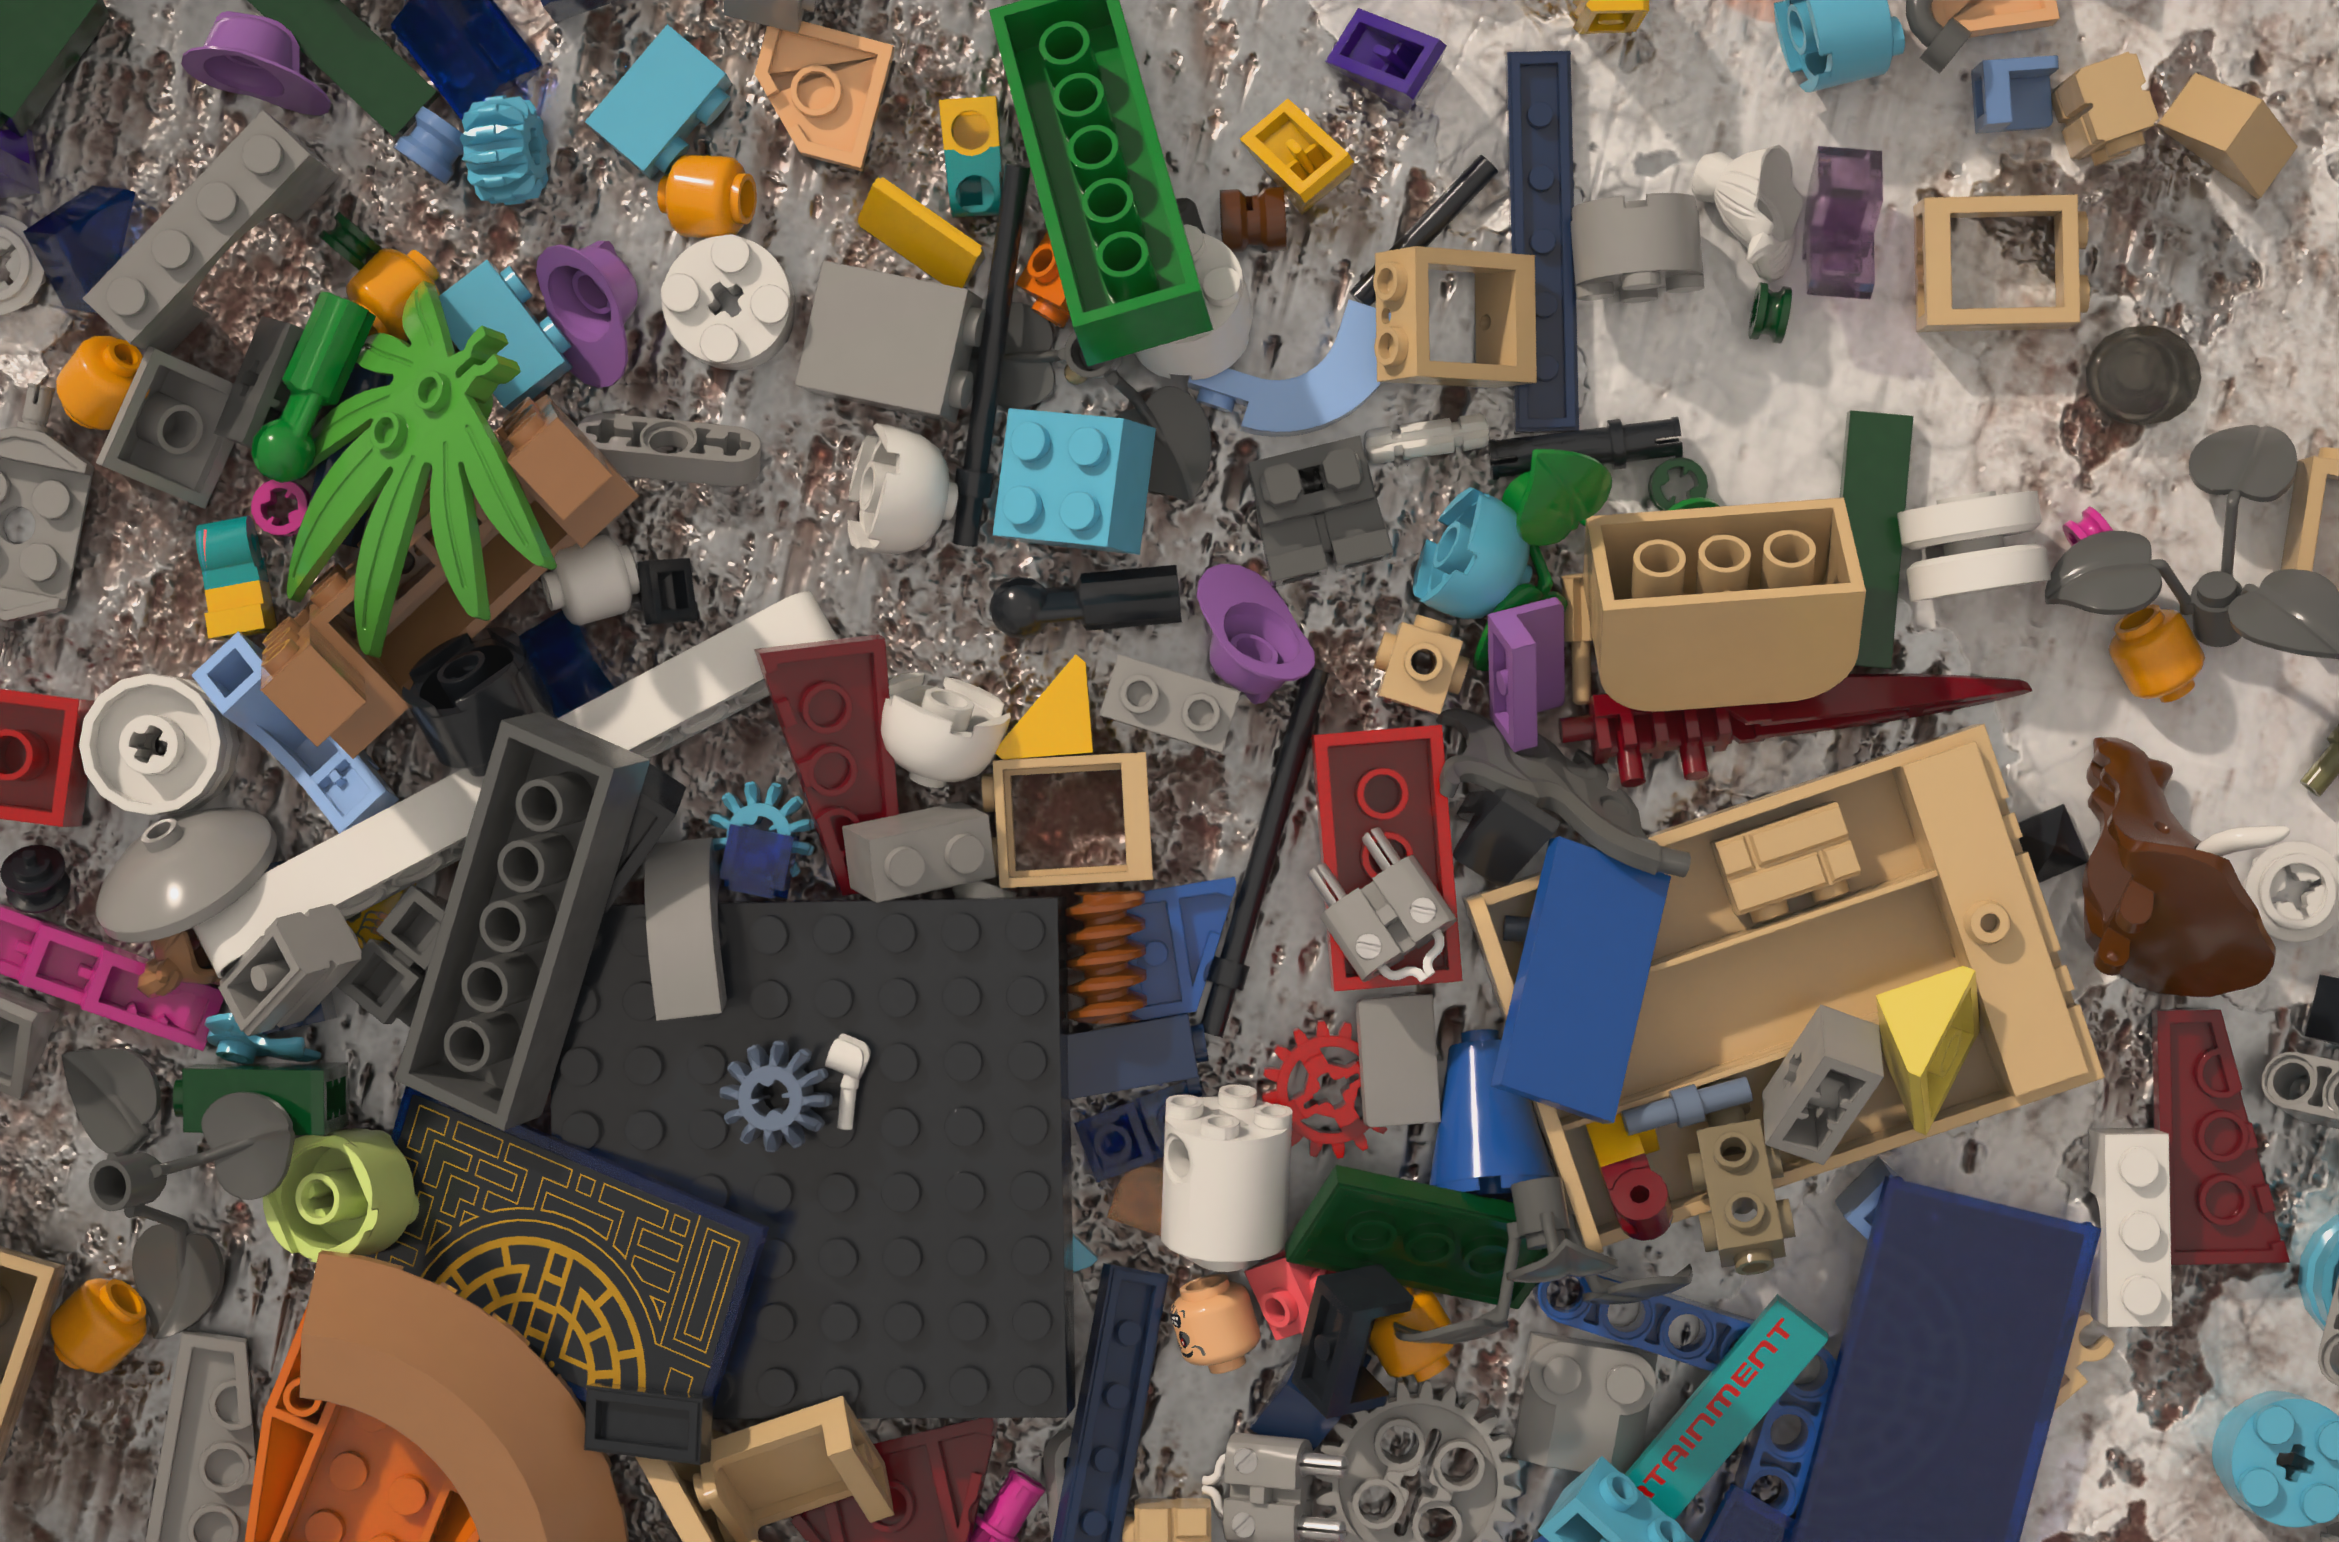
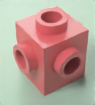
M1285 1248L1244 1271L1261 1307L1262 1314L1267 1320L1276 1341L1300 1333L1303 1336L1317 1276L1336 1273L1334 1271L1287 1262Z

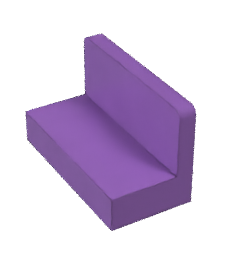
M1556 597L1488 614L1490 718L1513 752L1538 746L1537 712L1560 707L1565 702L1564 606Z

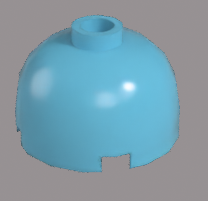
M1469 487L1458 494L1437 520L1448 526L1439 543L1436 544L1427 539L1421 551L1414 572L1412 589L1414 596L1420 598V602L1438 612L1461 619H1477L1492 613L1496 606L1515 587L1529 583L1532 576V567L1527 564L1530 545L1517 532L1516 512L1499 499L1475 488Z

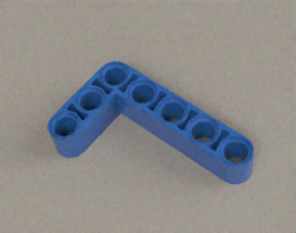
M1607 1272L1598 1274L1600 1278L1617 1283L1632 1281ZM1575 1277L1580 1285L1579 1295L1573 1303L1564 1307L1554 1306L1548 1302L1547 1288L1550 1282L1537 1283L1532 1290L1537 1304L1547 1317L1556 1322L1711 1372L1729 1352L1733 1340L1743 1335L1755 1321L1668 1293L1640 1301V1310L1636 1320L1626 1326H1615L1608 1319L1609 1305L1592 1304L1582 1301L1583 1293L1592 1292L1585 1277ZM1684 1314L1698 1317L1700 1331L1693 1342L1683 1346L1670 1342L1668 1336L1669 1326L1675 1318ZM1824 1347L1816 1354L1820 1361V1371L1817 1377L1806 1384L1792 1382L1748 1434L1735 1475L1734 1490L1737 1499L1743 1505L1774 1523L1786 1520L1794 1513L1799 1503L1837 1385L1839 1370L1836 1360ZM1786 1414L1797 1415L1801 1422V1429L1797 1438L1791 1443L1784 1445L1772 1442L1770 1434L1774 1421ZM1766 1475L1779 1477L1782 1487L1776 1500L1765 1505L1756 1504L1752 1501L1751 1490L1755 1481Z

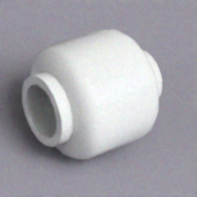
M607 535L594 537L583 548L576 543L573 547L559 550L554 558L557 564L556 569L541 575L543 592L550 610L562 608L566 618L574 625H583L623 614L631 606L632 595L640 593L637 569L628 546L618 547L614 540Z

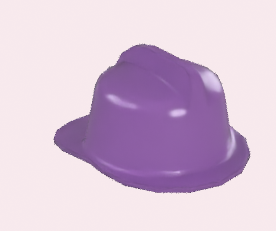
M222 12L216 17L203 47L191 48L183 53L181 65L186 72L198 81L219 90L252 96L282 108L307 115L320 116L328 113L330 110L331 101L327 94L314 82L300 74V46L293 33L276 20L238 12Z
M597 241L578 250L561 244L547 247L538 257L536 274L545 300L547 315L572 345L571 348L563 353L573 366L570 372L585 384L597 388L612 386L624 375L628 362L627 338L624 324L636 308L638 299L636 281L629 268L617 256L610 241Z
M1219 564L1205 571L1198 581L1197 599L1202 613L1213 631L1210 644V664L1216 675L1226 684L1244 692L1253 704H1262L1267 701L1270 695L1278 690L1285 681H1295L1307 676L1315 665L1314 650L1308 639L1299 629L1283 598L1274 587H1271V583L1255 571L1235 564Z

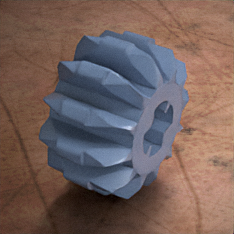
M778 1040L771 1047L770 1058L766 1051L759 1044H756L747 1049V1057L751 1067L740 1061L730 1063L727 1070L741 1085L721 1087L720 1097L726 1100H738L739 1108L728 1111L724 1115V1119L727 1124L736 1123L744 1118L748 1121L747 1126L741 1133L740 1140L745 1144L752 1143L764 1130L763 1144L767 1152H775L779 1150L783 1135L793 1148H797L805 1144V1134L802 1126L815 1132L823 1128L825 1122L811 1107L829 1106L832 1104L833 1097L826 1092H814L813 1084L828 1078V1072L825 1068L814 1070L809 1074L804 1071V1068L811 1060L812 1052L807 1048L800 1049L789 1062L787 1041ZM782 1082L788 1090L787 1093L782 1094V1098H789L788 1106L783 1105L771 1110L764 1101L770 1098L771 1095L763 1094V1089L765 1086L769 1087Z

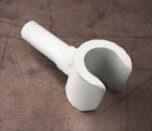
M841 1034L839 1038L834 1040L825 1066L844 1074L840 1085L837 1128L851 1130L853 1129L856 1090L859 1087V1079L869 1062L871 1051L865 1042L846 1034Z

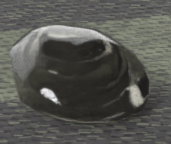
M2157 326L2125 327L2104 337L2092 351L2085 370L2086 391L2092 406L2104 418L2120 426L2133 427L2165 423L2186 411L2197 398L2202 378L2197 357L2186 340L2168 329Z

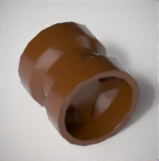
M1283 187L1263 188L1259 194L1245 196L1239 189L1220 190L1222 242L1233 253H1242L1248 245H1261L1266 251H1285L1287 249Z

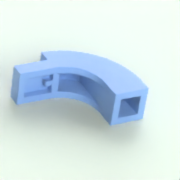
M1348 300L1331 350L1317 366L1298 377L1285 380H1268L1227 368L1223 372L1206 379L1191 380V377H1189L1188 388L1199 391L1196 402L1214 409L1232 413L1235 403L1246 406L1247 409L1240 428L1241 432L1268 437H1290L1322 430L1356 411L1375 393L1382 383L1377 382V358L1374 351L1376 308Z
M239 631L192 674V677L220 713L258 741L289 771L339 834L393 806L399 800L377 771L380 768L365 750L352 759L331 736L316 747L260 690L263 650Z

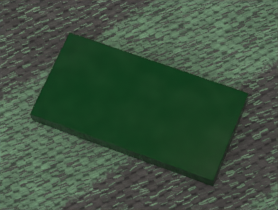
M1335 1165L1285 1242L1286 1261L1334 1272L1381 1264L1402 1286L1497 1305L1509 1241L1506 1224L1516 1222L1514 1203ZM1522 1238L1516 1269L1548 1256L1547 1248L1528 1250L1526 1238ZM1514 1282L1510 1308L1519 1309L1537 1283Z

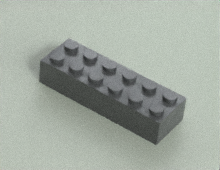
M541 712L501 720L395 1081L503 1131L542 1116L650 759Z

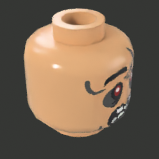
M1225 1274L1204 1276L1183 1285L1179 1289L1181 1296L1172 1304L1170 1314L1184 1360L1193 1365L1208 1366L1212 1374L1230 1372L1243 1366L1246 1363L1245 1354L1254 1349L1261 1339V1333L1246 1286L1229 1281L1228 1276Z

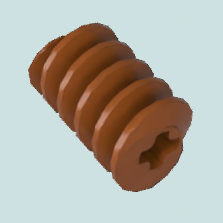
M1129 890L1075 892L1074 894L1082 896L1083 902L1065 909V916L1083 922V928L1065 935V940L1068 943L1084 948V954L1067 960L1066 967L1084 973V980L1067 986V993L1085 999V1005L1068 1011L1067 1018L1081 1023L1095 1024L1127 1023L1142 1020L1129 1013L1147 1005V996L1130 990L1129 987L1147 980V974L1145 969L1128 964V961L1145 955L1146 945L1129 939L1128 936L1145 929V919L1127 913V910L1145 903L1144 893Z

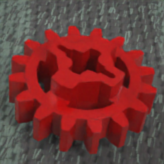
M1317 1020L1316 1036L1307 1038L1306 1034L1298 1027L1292 1030L1297 1045L1292 1050H1289L1285 1046L1277 1044L1273 1050L1279 1059L1283 1061L1280 1068L1264 1067L1263 1076L1276 1082V1089L1261 1094L1263 1102L1284 1105L1292 1109L1291 1147L1297 1144L1303 1137L1309 1139L1310 1156L1317 1157L1323 1144H1331L1337 1159L1344 1157V1143L1351 1140L1362 1151L1368 1149L1364 1133L1371 1128L1375 1132L1384 1134L1388 1129L1386 1126L1373 1128L1366 1126L1363 1123V1116L1360 1118L1354 1108L1358 1089L1361 1087L1359 1058L1343 1065L1326 1060L1320 1050L1322 1047H1339L1349 1050L1359 1057L1358 1041L1351 1039L1352 1024L1344 1021L1338 1030V1034H1329L1325 1021ZM1301 1060L1307 1071L1304 1085L1301 1091L1288 1099L1289 1077L1296 1063ZM1329 1073L1330 1077L1334 1080L1341 1079L1342 1077L1347 1079L1356 1074L1346 1080L1347 1084L1340 1089L1343 1100L1338 1104L1332 1105L1327 1098H1322L1318 1101L1314 1099L1304 1104L1313 1099V1094L1320 1090V1083L1317 1078L1322 1074ZM1314 1114L1334 1118L1341 1130H1318L1308 1126L1301 1120L1307 1119Z

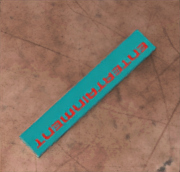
M1777 1294L1625 1475L1664 1514L1675 1520L1827 1343L1828 1333Z

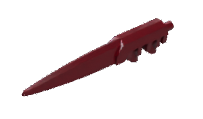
M1848 674L1842 682L1820 695L1804 700L1781 703L1651 712L1623 706L1614 701L1608 694L1593 695L1590 697L1589 715L1559 718L1558 726L1561 743L1590 740L1595 765L1608 763L1610 757H1616L1621 786L1629 788L1643 785L1646 782L1642 754L1650 753L1651 759H1659L1664 757L1665 751L1679 750L1684 779L1699 780L1709 775L1704 747L1712 746L1713 752L1726 751L1728 744H1731L1733 740L1739 744L1764 741L1765 738L1844 729L1920 717L2023 695L2031 692L2032 688L2028 682L2020 679L1941 674Z

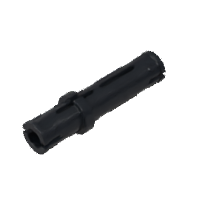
M1677 416L1671 417V419L1622 425L1620 419L1607 420V427L1502 440L1489 439L1488 450L1491 459L1515 456L1508 459L1490 460L1492 479L1499 480L1502 477L1519 476L1531 471L1532 451L1534 449H1555L1581 453L1598 460L1603 465L1611 464L1613 470L1626 469V462L1674 456L1675 458L1683 457L1682 441L1679 442V438L1656 440L1659 438L1681 436L1679 418Z

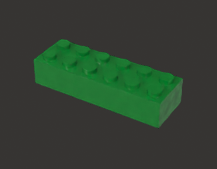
M1021 0L990 9L992 24L1072 325L1087 366L1213 330L1120 0Z

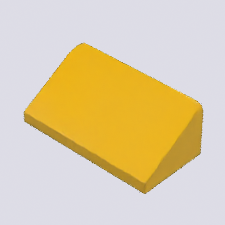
M877 177L872 184L858 216L860 227L940 283L965 288L985 259L983 247L884 177L881 179Z

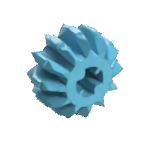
M506 95L486 97L485 101L473 102L469 111L464 113L462 119L464 133L461 134L460 140L464 149L462 161L466 163L468 169L467 180L471 185H474L475 193L481 201H489L491 204L504 203L505 205L525 203L528 199L539 198L542 189L546 187L549 180L546 168L551 161L547 155L549 140L544 136L543 120L540 116H537L535 106L530 100H523L520 96L507 97Z
M755 781L747 782L744 788L747 806H744L737 796L728 792L722 796V801L734 814L733 817L730 819L721 814H711L708 820L709 824L714 827L727 829V837L713 839L714 851L729 847L732 852L731 855L722 860L719 870L726 874L734 870L740 862L744 863L745 865L740 875V885L750 887L755 881L758 867H761L766 887H777L779 877L775 864L779 863L783 870L791 877L798 876L801 873V869L798 863L789 856V853L792 850L801 855L810 856L813 854L814 846L808 842L796 840V832L810 831L815 828L813 819H802L793 822L790 817L804 805L805 801L802 797L795 796L782 808L778 806L783 794L782 784L772 783L768 789L765 803H762L757 783ZM763 817H766L774 823L769 827V830H777L778 832L777 842L764 845L759 853L750 847V844L755 840L746 839V828L748 825H759Z

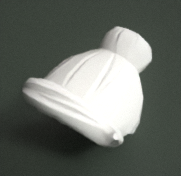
M1780 145L1745 153L1735 160H1732L1722 152L1703 155L1693 174L1692 193L1699 201L1715 203L1726 227L1748 248L1746 260L1748 263L1753 264V268L1759 277L1768 280L1769 283L1782 278L1792 262L1797 222L1804 208V197L1796 190L1792 182L1793 166L1789 153Z

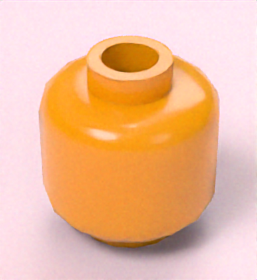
M684 155L672 165L669 175H664L660 179L657 201L660 211L667 214L671 227L679 235L684 237L710 238L730 234L737 235L742 229L743 224H749L755 214L757 191L753 176L745 173L744 167L733 157Z
M383 248L348 282L346 293L350 301L368 309L369 312L376 316L368 336L375 333H385L406 341L409 338L403 329L402 315L409 296L423 280L436 285L434 282L440 275L434 265L416 250L412 249L406 255L396 249Z
M93 336L83 341L64 365L56 380L57 395L65 413L80 426L89 429L111 430L143 358L139 349L129 344L126 340L112 336ZM150 389L148 390V392H147V394H146V396H145V399L147 398V396H148V394H149V392H150Z
M2152 604L2140 611L2129 613L2119 620L2114 627L2116 635L2112 638L2108 651L2127 687L2135 697L2142 699L2159 697L2161 702L2167 703L2180 699L2194 688L2195 682L2193 679L2202 670L2205 655L2179 611L2171 609L2161 610L2159 605Z
M95 1278L85 1281L56 1309L50 1318V1333L54 1340V1351L58 1358L70 1368L83 1369L92 1373L101 1374L114 1369L140 1344L147 1333L146 1306L142 1297L133 1287L122 1280Z
M1403 1286L1414 1297L1411 1310L1375 1318L1369 1344L1389 1376L1399 1378L1413 1374L1419 1383L1432 1378L1450 1365L1446 1354L1455 1344L1402 1341L1395 1336L1393 1323L1396 1322L1408 1328L1425 1332L1450 1325L1452 1322L1434 1292Z

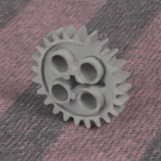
M1397 1378L1395 1397L1388 1398L1385 1406L1353 1413L1355 1420L1352 1424L1339 1420L1333 1427L1341 1437L1339 1443L1321 1441L1320 1451L1324 1454L1347 1457L1348 1465L1343 1467H1348V1472L1344 1478L1315 1475L1316 1478L1331 1483V1487L1315 1494L1316 1502L1319 1505L1335 1506L1336 1509L1325 1518L1344 1520L1346 1523V1529L1344 1530L1346 1531V1536L1342 1542H1482L1483 1540L1488 1542H1504L1494 1524L1496 1521L1515 1522L1516 1516L1514 1512L1503 1505L1502 1502L1503 1499L1520 1497L1521 1489L1511 1482L1504 1481V1476L1520 1470V1464L1517 1459L1500 1458L1499 1454L1513 1444L1509 1434L1493 1437L1489 1435L1499 1421L1497 1415L1492 1412L1477 1419L1475 1414L1480 1400L1474 1394L1468 1397L1461 1405L1456 1404V1386L1451 1382L1448 1383L1440 1397L1433 1395L1429 1379L1420 1383L1417 1394H1409L1403 1379ZM1406 1426L1416 1434L1413 1448L1405 1455L1400 1456L1390 1455L1385 1452L1381 1447V1440L1385 1432L1391 1427ZM1435 1428L1439 1429L1441 1436L1426 1466L1427 1477L1433 1485L1430 1489L1420 1487L1417 1490L1407 1528L1403 1534L1398 1535L1394 1532V1527L1409 1497L1407 1484L1402 1478L1404 1474L1408 1476H1415L1417 1474L1429 1432ZM1455 1448H1465L1475 1455V1464L1471 1472L1459 1478L1449 1477L1443 1473L1441 1462L1445 1454ZM1378 1485L1391 1490L1394 1494V1501L1390 1509L1385 1513L1371 1515L1360 1508L1359 1499L1362 1493L1369 1487ZM1443 1508L1453 1515V1524L1450 1530L1443 1536L1430 1537L1420 1531L1419 1521L1429 1509Z

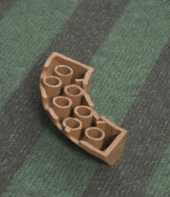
M324 1250L319 1252L301 1334L299 1398L327 1401L355 1409L389 1425L418 1445L436 1462L455 1486L473 1519L480 1542H630L624 1504H620L610 1471L611 1461L607 1453L584 1450V1416L586 1411L561 1375H554L546 1363L528 1347L530 1342L516 1328L497 1314L493 1313L491 1316L479 1306L457 1295L458 1290L444 1282L438 1285L403 1270L405 1266L362 1255Z

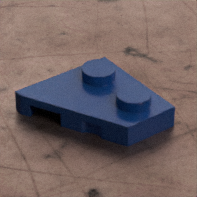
M1235 876L1139 891L1144 893L1145 903L1127 910V913L1144 918L1145 929L1129 935L1128 938L1145 944L1146 954L1128 961V964L1145 969L1147 980L1133 985L1129 989L1146 995L1147 1005L1133 1011V1016L1147 1020L1197 1012L1227 913L1235 893Z

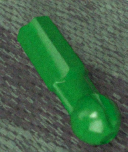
M321 291L282 378V381L291 393L280 419L263 425L253 437L251 455L256 468L262 475L280 483L291 482L304 476L313 466L316 447L310 430L322 406L335 405L339 402L376 318L368 309L332 293Z

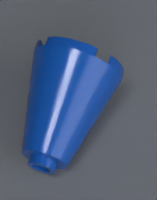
M1493 1029L1466 1031L1461 1033V1043L1451 1045L1448 1050L1440 1106L1441 1122H1438L1429 1185L1493 1199H1506L1507 1202L1513 1203L1512 1184L1531 1179L1556 1176L1531 1100L1491 1087L1501 1044L1499 1031Z

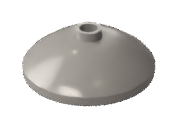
M233 807L191 811L160 820L147 828L125 850L108 873L101 886L96 903V917L104 931L111 938L128 943L159 940L193 928L229 907L261 878L276 853V833L263 815Z

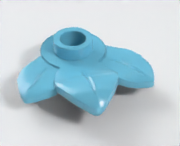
M232 1013L209 1016L205 1020L204 1025L209 1029L207 1041L217 1047L216 1055L230 1062L253 1064L255 1056H268L296 1062H312L321 1058L322 1053L305 1048L303 1037L272 1039L267 1037L268 1034L262 1035V1033L247 1036L244 1032H241Z

